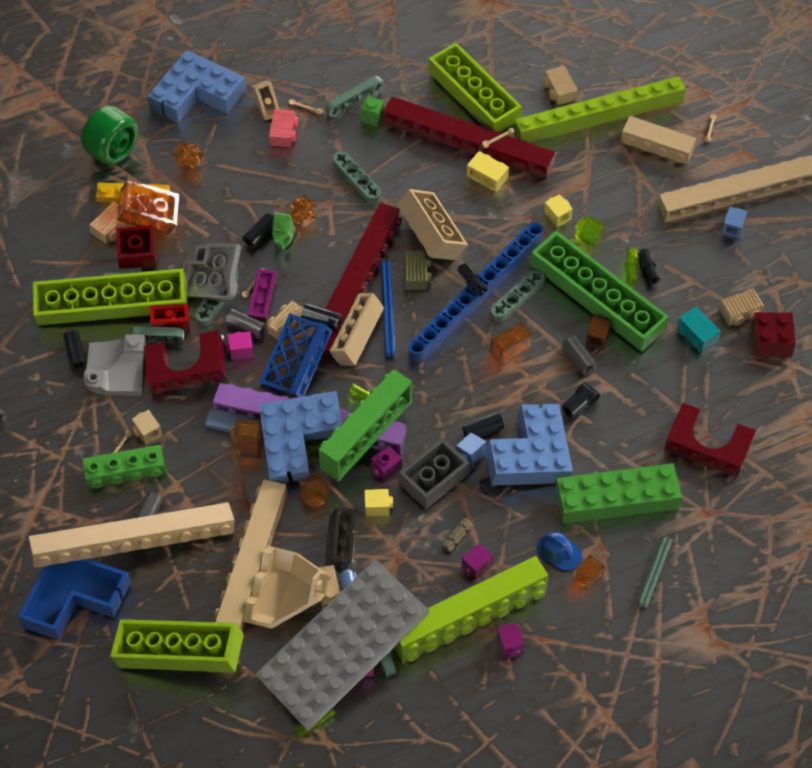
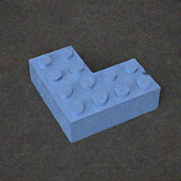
M186 50L147 96L149 109L162 116L165 114L166 118L178 124L198 100L228 114L246 92V82L244 76Z
M337 391L259 404L270 481L288 483L289 477L287 472H291L293 481L311 479L306 442L330 438L334 429L342 425Z
M538 404L521 405L517 414L520 439H490L485 451L491 486L556 483L557 478L571 476L573 472L559 404H542L541 408H539Z

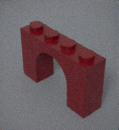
M218 330L199 334L200 357L192 367L182 371L169 368L168 351L163 342L144 346L146 381L152 394H162L165 391L180 390L188 386H198L202 383L225 379L223 339Z
M682 403L666 439L664 449L673 454L687 457L691 461L703 463L709 468L724 471L727 475L738 477L756 430L738 423L727 445L721 448L705 447L696 440L693 433L701 409Z

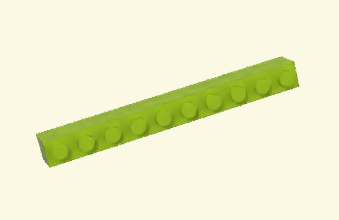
M677 76L515 119L514 134L517 139L532 143L684 102L686 88L680 77Z

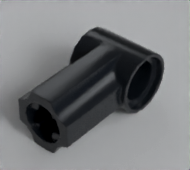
M583 382L576 389L575 394L562 404V409L569 418H574L587 406H593L600 398V393L587 382Z

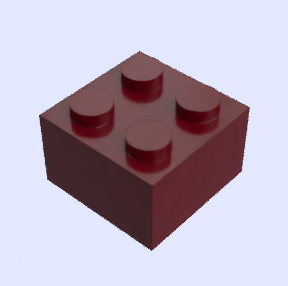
M153 225L116 228L119 268H157L156 238Z
M755 312L751 324L754 356L792 357L796 346L793 313Z

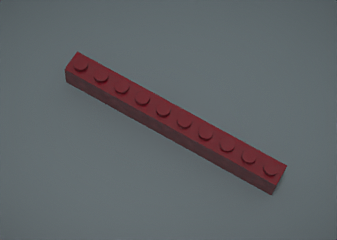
M391 96L383 111V122L390 126L419 134L422 137L451 145L454 148H460L472 154H477L480 151L498 162L518 168L521 171H527L536 176L547 178L555 163V151L508 135L489 144L488 148H484L482 146L483 141H489L502 133Z
M379 203L325 308L342 314V322L337 331H332L320 359L330 360L332 354L329 351L358 294L366 293L368 283L372 282L374 271L381 264L382 255L387 253L389 241L394 239L396 227L401 225L402 217H400L399 208Z

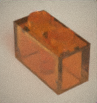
M519 322L490 340V353L501 365L530 348L533 334L522 322Z
M236 419L235 426L231 427L230 432L235 454L259 458L262 444L260 421Z

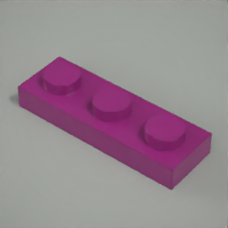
M258 269L247 316L266 322L277 271Z

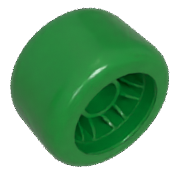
M104 106L96 110L86 121L81 133L82 147L87 153L106 165L120 163L131 153L137 142L139 134L138 125L133 118L118 108Z

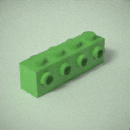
M161 444L83 458L88 488H100L109 484L118 485L126 481H139L142 478H156L166 474Z

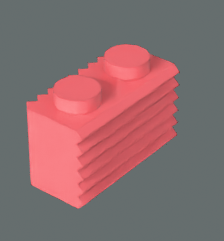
M274 109L269 134L271 147L291 148L292 141L295 142L296 140L294 128H298V117H295V111Z

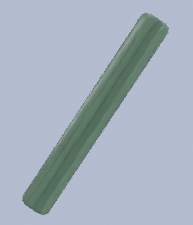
M661 538L638 598L637 605L640 607H648L671 546L672 540L670 538Z

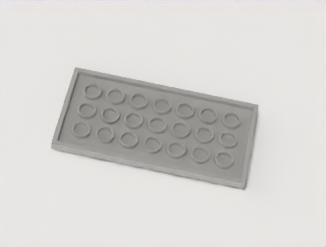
M374 559L255 675L309 731L414 629L430 611Z

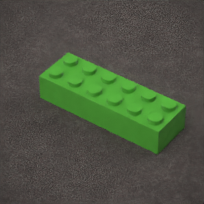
M394 369L390 374H386L382 378L381 383L370 391L369 396L365 400L360 401L356 410L352 414L347 415L344 423L334 429L331 437L321 443L319 446L320 469L339 482L412 403V381Z
M674 463L557 478L555 487L562 524L676 510L680 508L682 500Z

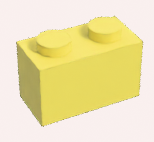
M480 151L467 165V177L495 192L508 179L509 167Z

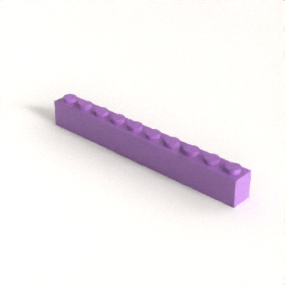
M219 383L213 400L214 409L261 419L259 404L290 398L272 395L269 392L254 391L251 388H240L233 384ZM340 408L342 424L347 415L352 414V412ZM394 421L371 447L384 450L390 446L396 453L401 454L406 437V424Z

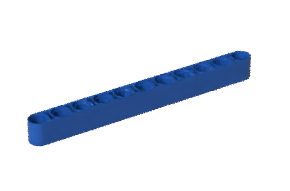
M530 223L478 274V278L488 287L486 293L479 288L484 295L478 296L475 290L470 285H467L409 343L408 358L412 363H422L542 243L543 226L540 223Z

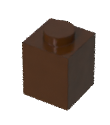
M593 316L587 333L586 345L604 349L611 321Z

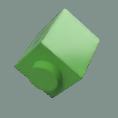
M367 96L361 108V122L378 127L383 118L384 101Z

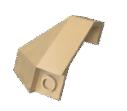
M268 546L263 551L260 571L254 577L251 597L245 604L243 622L273 629L321 601L326 594L329 575L296 552Z

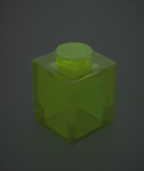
M586 215L575 226V229H577L576 238L595 247L604 236L605 224Z

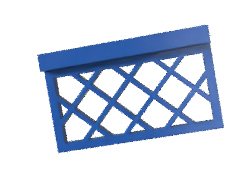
M289 313L259 383L293 395L296 398L303 397L333 330L325 324L316 323ZM292 321H299L300 328L291 331L290 325ZM312 326L316 327L315 333L308 337L305 329ZM302 331L305 339L296 343L293 335ZM290 337L293 345L284 348L283 341ZM307 343V351L300 354L298 346ZM295 348L297 356L288 360L286 352ZM283 354L285 362L276 366V357ZM299 360L301 365L298 370L293 372L290 364ZM287 366L289 374L280 377L278 370ZM270 373H276L277 380L273 382L266 381ZM292 378L291 388H284L282 381Z

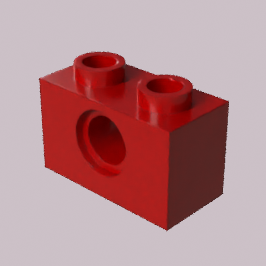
M188 304L150 306L151 327L181 328L184 331H190Z

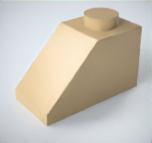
M263 81L251 85L255 103L265 121L271 119L274 109H279L271 81Z

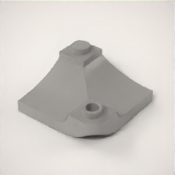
M224 243L196 245L193 261L188 260L185 274L187 298L213 299L219 302L233 300L238 287L235 274L241 246Z
M125 335L121 339L112 341L89 342L87 368L84 374L86 388L94 393L103 395H143L145 335Z

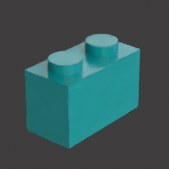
M697 306L679 317L677 324L679 333L685 336L691 345L701 353L719 342L721 331Z

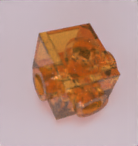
M180 142L172 156L179 167L196 168L203 159L204 154L197 143Z
M304 194L290 203V215L303 228L316 219L317 206L312 199H309Z
M317 474L298 481L301 488L299 494L303 503H307L311 507H319L329 500L327 494L330 492L329 487Z

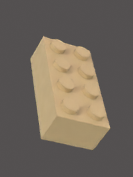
M409 189L397 203L401 214L406 218L410 228L415 232L419 242L422 243L426 253L431 258L456 260L468 246L434 192Z

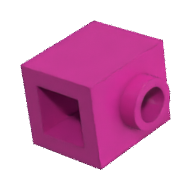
M251 332L228 334L229 342H225L226 354L230 353L231 360L254 357Z

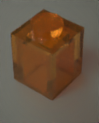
M590 554L574 570L573 580L577 586L589 591L604 576L606 566Z

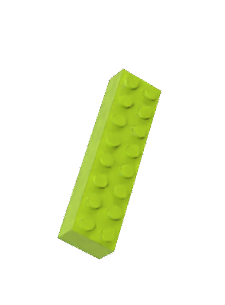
M183 268L33 282V311L38 325L150 315V306L187 304L186 277Z
M534 556L427 608L430 613L394 647V650L402 664L407 661L412 662L419 655L425 652L430 653L443 643L449 644L456 637L462 634L467 635L474 628L480 625L485 626L498 616L500 618L504 617L509 611L515 608L520 609L533 599L538 600L542 598L547 589V572L537 556Z

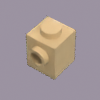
M149 410L141 412L132 418L133 427L131 429L137 438L140 437L145 445L162 437L161 427Z

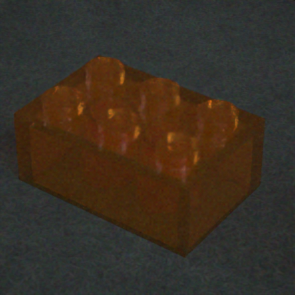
M128 179L120 189L117 221L134 226L153 225L154 232L169 235L177 224L179 194Z

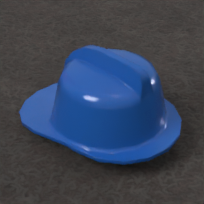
M552 532L546 534L537 544L539 555L561 570H575L583 560L580 548L568 540L567 536L563 533Z

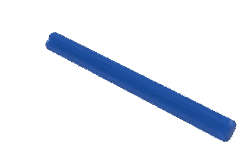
M382 261L381 286L382 305L384 307L385 356L394 357L395 340L391 265L389 261Z

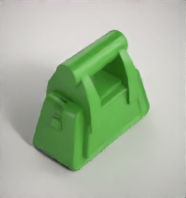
M274 213L272 235L278 250L284 251L292 241L296 226L291 215Z

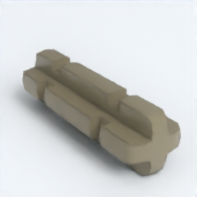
M462 519L459 523L460 526H457L449 535V540H445L442 547L446 552H452L456 547L455 544L458 545L471 529L472 523L470 520Z

